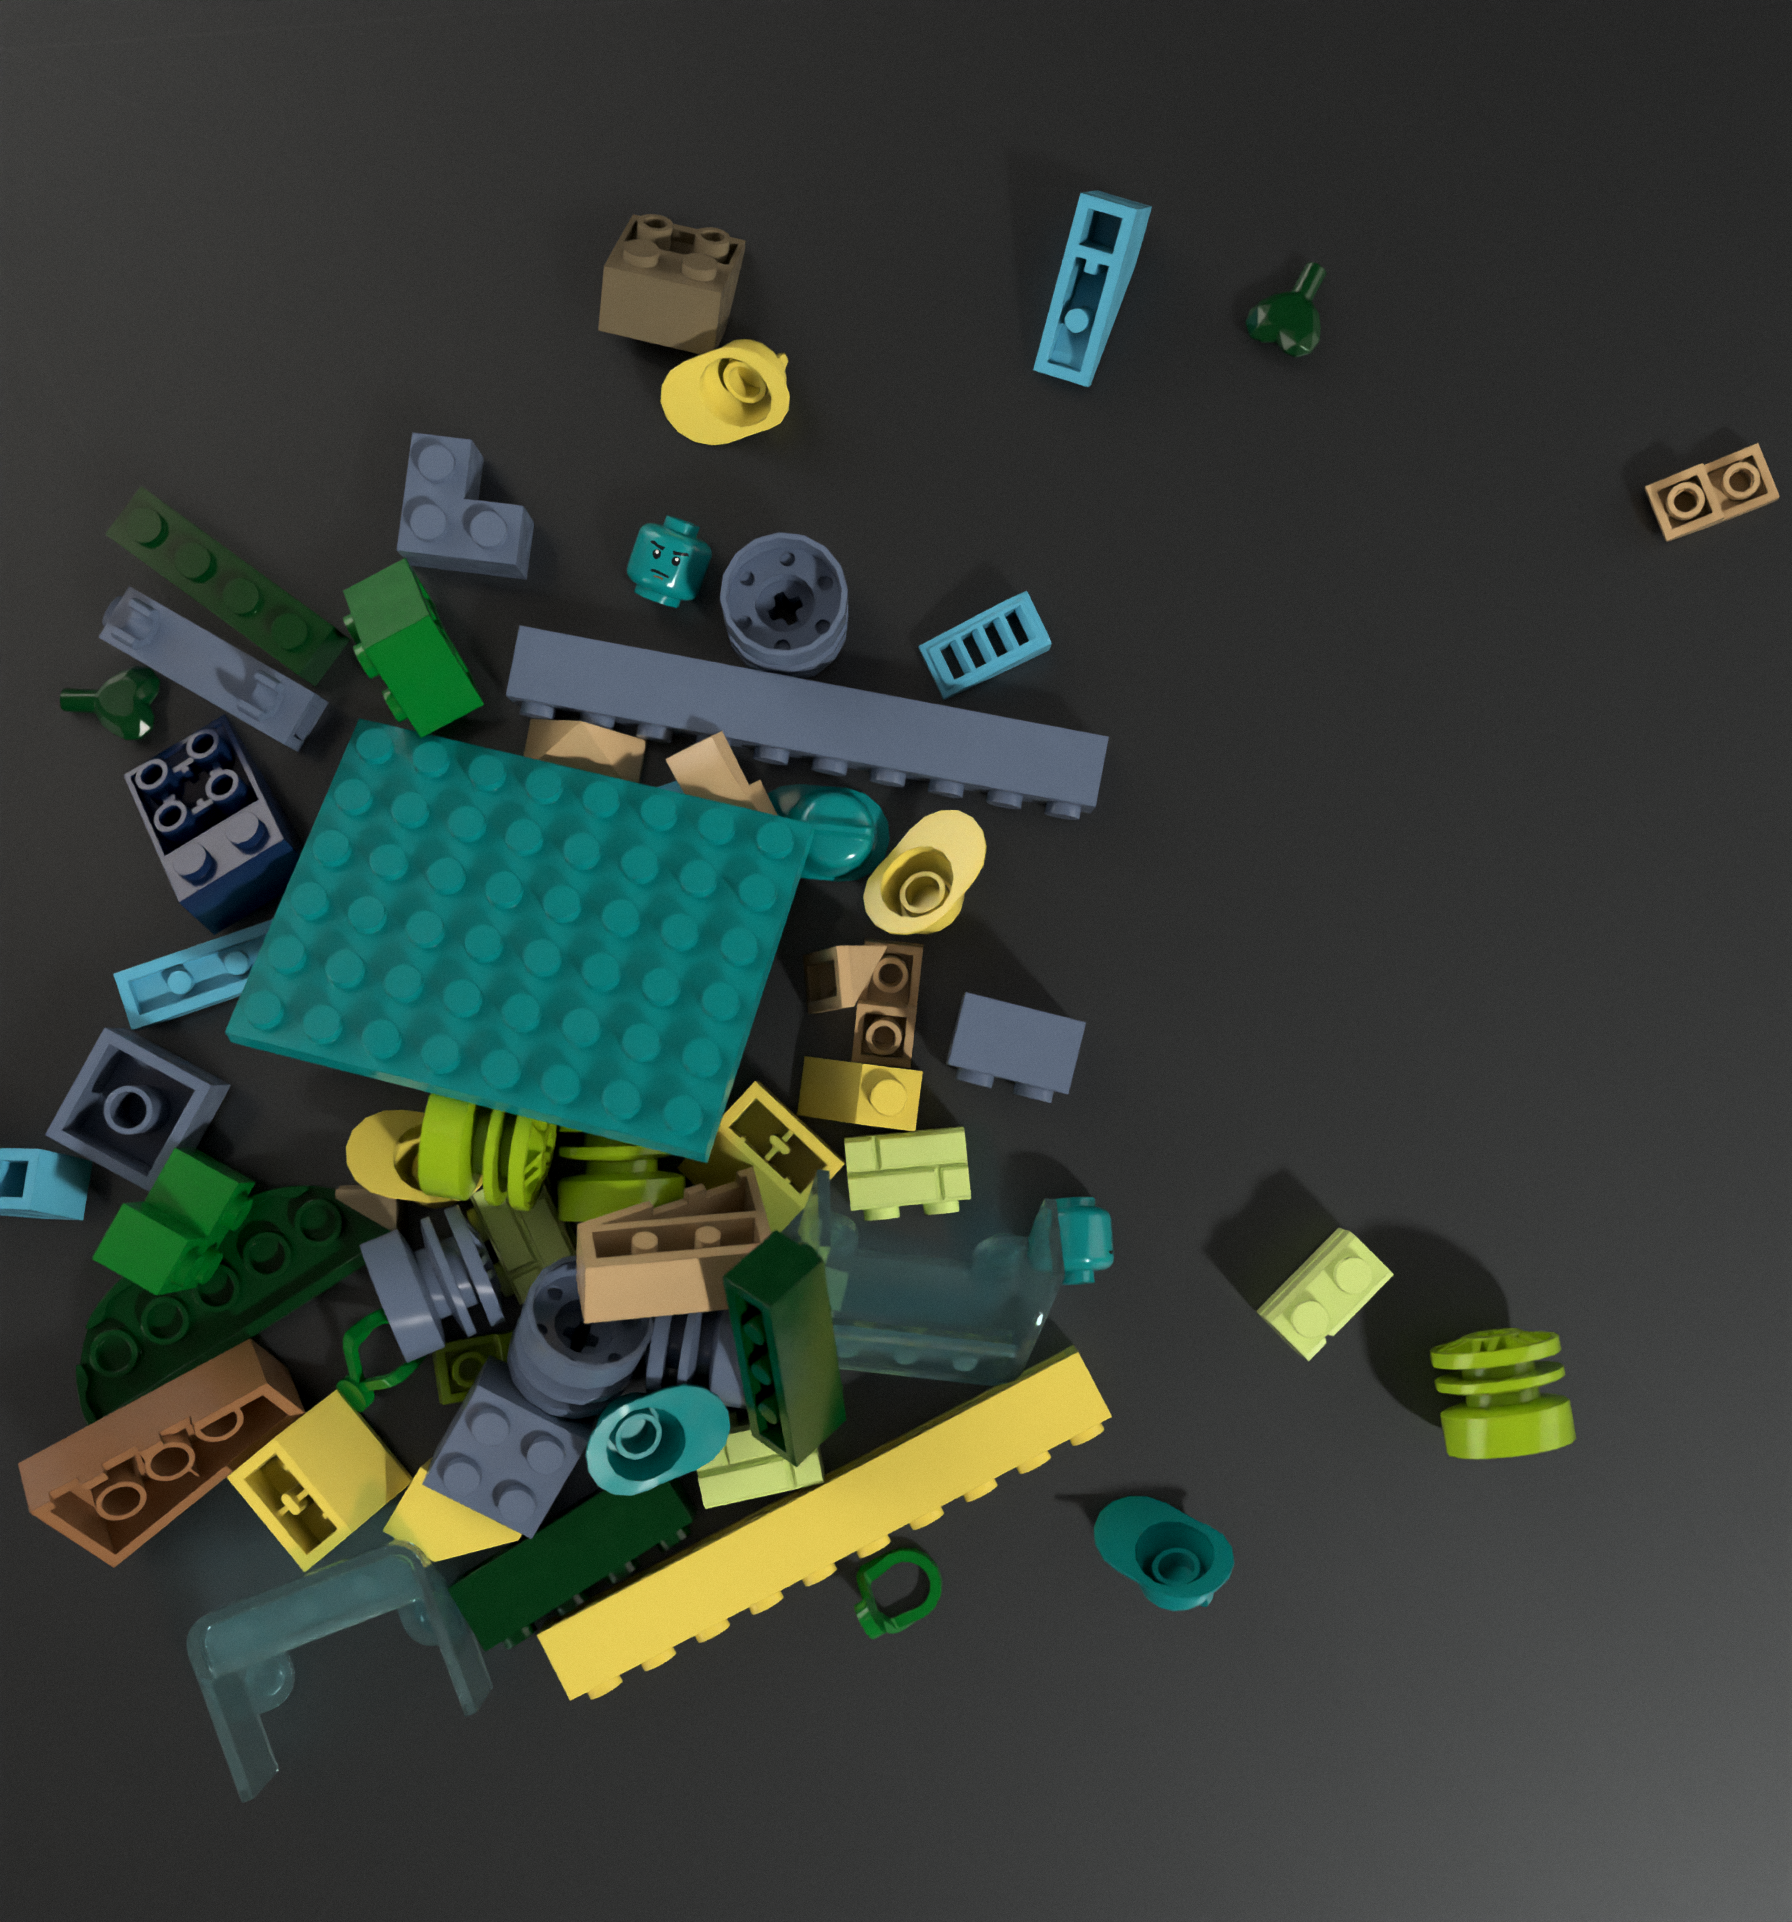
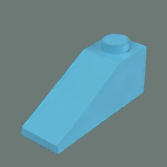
M1098 190L1080 193L1033 368L1034 371L1082 386H1091L1136 266L1152 206Z
M0 1148V1215L35 1219L83 1220L93 1161L43 1149Z

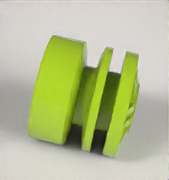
M431 1093L422 1123L418 1151L420 1189L425 1195L465 1201L472 1196L482 1175L484 1199L489 1205H501L508 1195L509 1204L513 1209L529 1211L534 1208L540 1196L545 1177L550 1170L555 1150L557 1125Z
M557 1125V1132H582ZM584 1132V1145L556 1147L557 1156L565 1159L580 1160L585 1163V1173L557 1180L558 1220L585 1222L646 1201H650L655 1208L684 1198V1189L686 1188L685 1175L658 1171V1158L672 1156L673 1154Z
M1520 1328L1493 1329L1470 1333L1462 1336L1460 1339L1435 1346L1429 1350L1431 1363L1434 1368L1446 1370L1460 1369L1435 1379L1436 1390L1440 1393L1465 1395L1466 1402L1453 1405L1440 1413L1446 1453L1449 1456L1461 1459L1508 1458L1558 1449L1576 1440L1570 1399L1564 1395L1540 1393L1539 1386L1552 1383L1565 1375L1564 1365L1560 1362L1534 1361L1555 1355L1561 1351L1559 1335L1555 1332L1524 1331Z

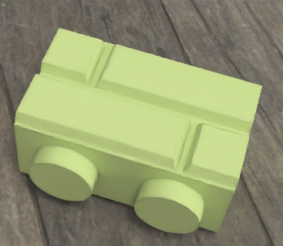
M964 1126L844 1138L851 1211L863 1210L865 1221L900 1217L899 1206L923 1204L924 1215L959 1212V1200L971 1199Z
M548 1175L545 1177L540 1196L534 1208L529 1211L513 1209L509 1204L508 1195L501 1205H489L484 1199L483 1189L473 1193L470 1197L474 1207L467 1210L468 1220L480 1232L483 1242L490 1240L499 1262L493 1264L502 1286L501 1291L506 1297L515 1294L520 1305L524 1304L530 1286L545 1267L563 1257L577 1255V1237L570 1222L558 1220V1197Z
M1338 1227L1267 1299L1256 1313L1296 1353L1310 1361L1327 1343L1325 1337L1327 1335L1334 1336L1394 1274L1351 1231Z
M728 1411L730 1432L725 1446L712 1461L696 1470L705 1509L822 1484L825 1480L820 1446L798 1467H795L754 1438L751 1433L749 1418L738 1420L736 1411Z

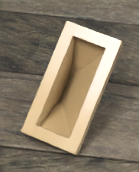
M531 719L524 757L640 783L647 741L583 721Z
M835 946L803 955L808 1014L854 1007L887 946Z

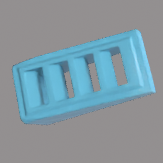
M1024 591L918 646V649L944 701L1049 651L1052 643L1028 592ZM1015 615L1028 639V642L1020 646L1007 619ZM992 626L995 627L1007 653L997 657L985 632L986 629ZM971 636L985 662L984 665L978 668L975 667L963 643V640ZM950 646L964 673L963 676L955 680L941 653L942 650Z

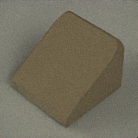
M359 1183L341 1185L338 1189H335V1198L381 1226L390 1231L397 1229L399 1232L407 1230L408 1200L392 1199L371 1193Z

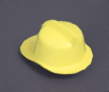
M737 339L721 348L683 361L670 370L661 386L660 402L665 416L680 434L693 442L711 446L731 443L758 432L769 430L780 424L789 411L790 393L786 385L787 376L785 372L788 358L785 353L775 354L773 350L761 342L752 339Z
M940 810L923 817L906 833L887 858L877 866L866 883L863 894L865 912L876 927L889 934L928 935L939 932L953 923L961 911L964 893L974 883L984 866L987 846L984 831L976 820L959 810Z
M383 1110L366 1117L352 1130L346 1145L347 1166L355 1181L369 1192L387 1198L414 1201L419 1206L433 1209L449 1207L461 1201L425 1195L420 1189L418 1151L424 1112ZM482 1175L474 1192H476L483 1184Z

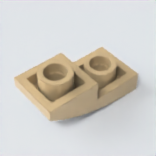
M1759 443L1708 464H1698L1647 485L1644 488L1666 542L1775 502L1780 498Z
M723 731L665 759L684 794L777 815L761 780L750 785L748 784Z
M865 938L864 945L887 946L858 998L851 1062L911 1068L924 944Z

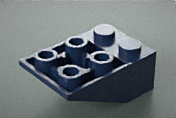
M225 714L123 775L178 902L212 934L219 933L285 892L304 846L297 831Z

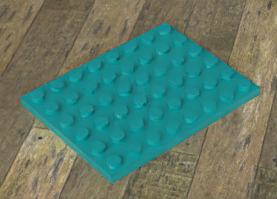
M359 718L225 1030V1034L232 1043L707 1163L814 838L813 824L430 734L420 738L417 731Z

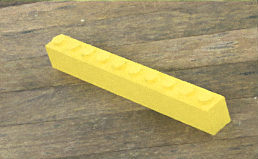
M1072 1345L825 1475L824 1483L799 1488L592 1596L569 1613L561 1617L556 1615L548 1619L541 1627L537 1637L569 1700L571 1701L586 1692L591 1700L596 1699L619 1686L623 1682L620 1675L640 1664L644 1671H649L676 1655L674 1646L695 1636L697 1642L702 1643L722 1633L730 1626L727 1618L747 1608L754 1615L774 1606L784 1598L781 1590L802 1580L805 1586H811L824 1580L837 1570L834 1562L856 1551L859 1558H864L881 1550L891 1542L888 1534L907 1524H910L912 1530H917L931 1524L944 1514L941 1506L963 1495L965 1501L970 1502L986 1495L998 1486L995 1480L996 1477L1014 1468L1017 1469L1019 1474H1023L1043 1465L1051 1458L1048 1450L1070 1440L1072 1446H1077L1093 1439L1104 1431L1101 1422L1112 1416L1078 1350Z

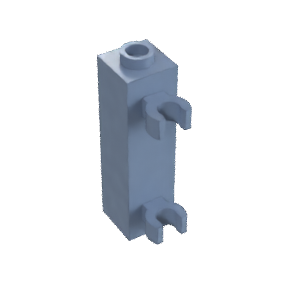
M130 586L123 596L116 597L110 603L104 613L102 620L104 629L99 635L100 639L298 753L329 703L316 693Z

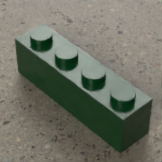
M142 486L105 533L313 686L318 684L350 641L349 638Z
M775 1230L722 1278L752 1436L795 1467H798L846 1420L824 1260L809 1244L803 1242L798 1244L778 1230Z
M678 1477L632 1496L613 1495L599 1487L542 1523L532 1539L523 1535L518 1541L510 1543L459 1575L448 1587L447 1591L485 1652L501 1642L508 1650L534 1634L538 1630L534 1621L551 1610H554L557 1616L561 1617L581 1605L589 1598L585 1589L605 1577L609 1585L629 1575L640 1566L636 1557L651 1547L657 1545L660 1552H664L684 1540L692 1533L688 1524L693 1522L698 1509Z

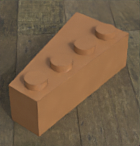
M250 1338L18 1463L29 1513L115 1568L274 1437L305 1414L289 1369Z

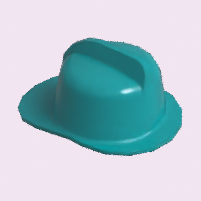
M807 784L780 786L767 793L778 816L813 824L814 838L801 878L836 882L858 880L873 872L884 859L890 841L888 821L880 806L865 793L849 788Z
M690 1384L666 1387L653 1393L632 1392L619 1396L606 1406L598 1418L596 1428L589 1437L585 1454L588 1472L600 1488L613 1495L628 1496L648 1491L662 1483L693 1472L712 1461L725 1446L730 1432L728 1409L715 1393L703 1386Z
M1128 1496L1112 1501L1099 1513L1094 1525L1095 1545L1103 1560L1119 1573L1138 1583L1145 1597L1162 1609L1185 1611L1197 1606L1207 1607L1213 1599L1214 1592L1229 1579L1235 1565L1233 1548L1222 1533L1207 1524L1197 1521L1171 1505L1151 1497Z

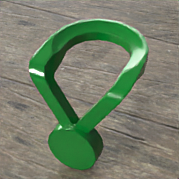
M383 1308L361 1319L348 1329L343 1337V1351L349 1373L336 1384V1389L341 1391L357 1412H363L374 1402V1390L391 1388L400 1384L414 1370L419 1368L427 1357L425 1355L409 1363L405 1362L389 1374L364 1378L358 1347L374 1328L382 1324H389Z
M901 1547L878 1556L862 1565L857 1572L856 1578L862 1601L854 1605V1610L862 1628L872 1640L886 1632L895 1634L903 1631L917 1620L924 1618L935 1608L942 1593V1576L938 1565L928 1554L916 1548ZM900 1562H912L926 1572L930 1581V1592L926 1600L919 1606L896 1617L889 1618L877 1609L871 1583L891 1566Z

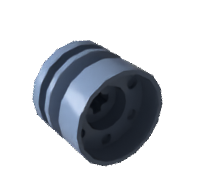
M778 532L756 538L735 553L723 574L720 602L732 650L748 669L805 679L817 675L834 662L846 641L849 619L848 588L842 567L829 550L805 535ZM785 607L790 614H796L797 622L787 625L783 618L777 619L776 611Z
M458 1204L444 1210L453 1232V1236L439 1241L430 1217L421 1219V1231L425 1248L413 1252L398 1229L360 1244V1249L375 1290L407 1363L445 1347V1336L441 1319L453 1315L460 1328L468 1337L477 1334L467 1308L478 1303L482 1304L491 1327L505 1322L502 1313V1286L480 1232L462 1215Z
M576 1255L563 1257L545 1267L529 1288L521 1315L516 1322V1327L509 1344L507 1363L512 1381L529 1403L549 1415L570 1419L599 1415L608 1404L622 1396L628 1388L633 1374L638 1368L639 1361L653 1336L655 1317L584 1324L576 1282Z
M729 1310L655 1317L653 1336L643 1355L647 1371L646 1393H653L665 1388L671 1368L678 1370L677 1385H693L697 1373L707 1374L708 1390L718 1395L725 1406L747 1409Z

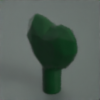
M1306 263L1291 291L1273 294L1251 308L1245 322L1250 338L1262 343L1276 342L1284 353L1295 358L1311 354L1319 343L1321 329L1319 313L1312 300L1327 275L1326 270L1317 263Z
M134 666L111 676L98 690L64 688L60 694V706L65 712L96 713L99 721L105 728L124 740L142 739L153 729L155 716L150 704L159 693L160 679L151 668Z

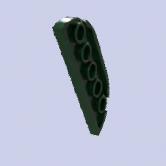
M317 1185L281 1187L249 1197L253 1199L252 1207L239 1228L235 1231L229 1229L218 1248V1251L223 1253L222 1260L206 1284L198 1283L197 1287L193 1289L157 1296L127 1278H121L108 1290L92 1312L85 1327L88 1330L83 1343L80 1364L76 1365L77 1395L87 1426L242 1342L253 1338L366 1265L360 1244L392 1231L337 1200L334 1188Z

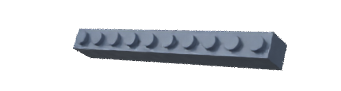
M519 625L506 690V696L515 705L521 706L519 714L533 719L555 720L556 713L577 716L579 717L578 721L610 730L614 729V724L636 727L637 737L660 743H671L672 736L678 735L696 739V744L723 731L730 747L736 746L754 750L753 759L776 765H788L789 757L812 761L811 770L834 776H846L847 768L871 772L869 778L871 782L893 787H904L906 779L929 783L928 792L951 798H963L964 790L987 794L986 803L1009 809H1021L1022 801L1046 805L1044 814L1067 820H1079L1081 812L1091 814L1095 809L1109 738L1108 736L521 625Z

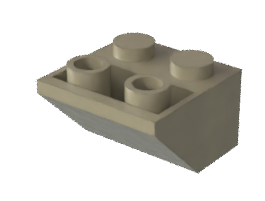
M633 214L604 264L598 331L697 354H704L717 349L726 331L745 252L746 240L730 237L727 232L718 228L704 227L694 229L673 224L669 218L658 214H645L642 216Z

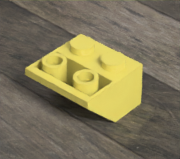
M754 1081L722 1116L708 1162L685 1158L677 1169L694 1185L702 1183L707 1191L734 1182L737 1171L753 1166L770 1230L773 1233L775 1230L782 1232L841 1169L846 1161L760 1081Z
M336 1389L279 1433L227 1477L304 1572L309 1570L403 1491L413 1480V1477L339 1389Z

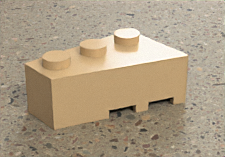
M753 1166L737 1171L734 1182L707 1191L702 1183L685 1188L684 1198L655 1208L650 1201H646L577 1224L576 1282L584 1324L727 1310L728 1305L722 1277L772 1234Z

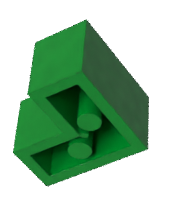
M407 558L343 590L350 613L343 617V621L357 644L353 646L354 653L370 679L379 674L388 687L382 691L383 697L399 723L409 719L420 738L484 705L471 672L447 635L434 602Z
M175 1147L145 1201L123 1203L92 1259L157 1296L193 1289L197 1287L198 1283L204 1285L213 1276L222 1260L223 1253L218 1251V1248L228 1230L235 1231L238 1229L252 1207L253 1199L247 1196L253 1188L255 1181L194 1147Z

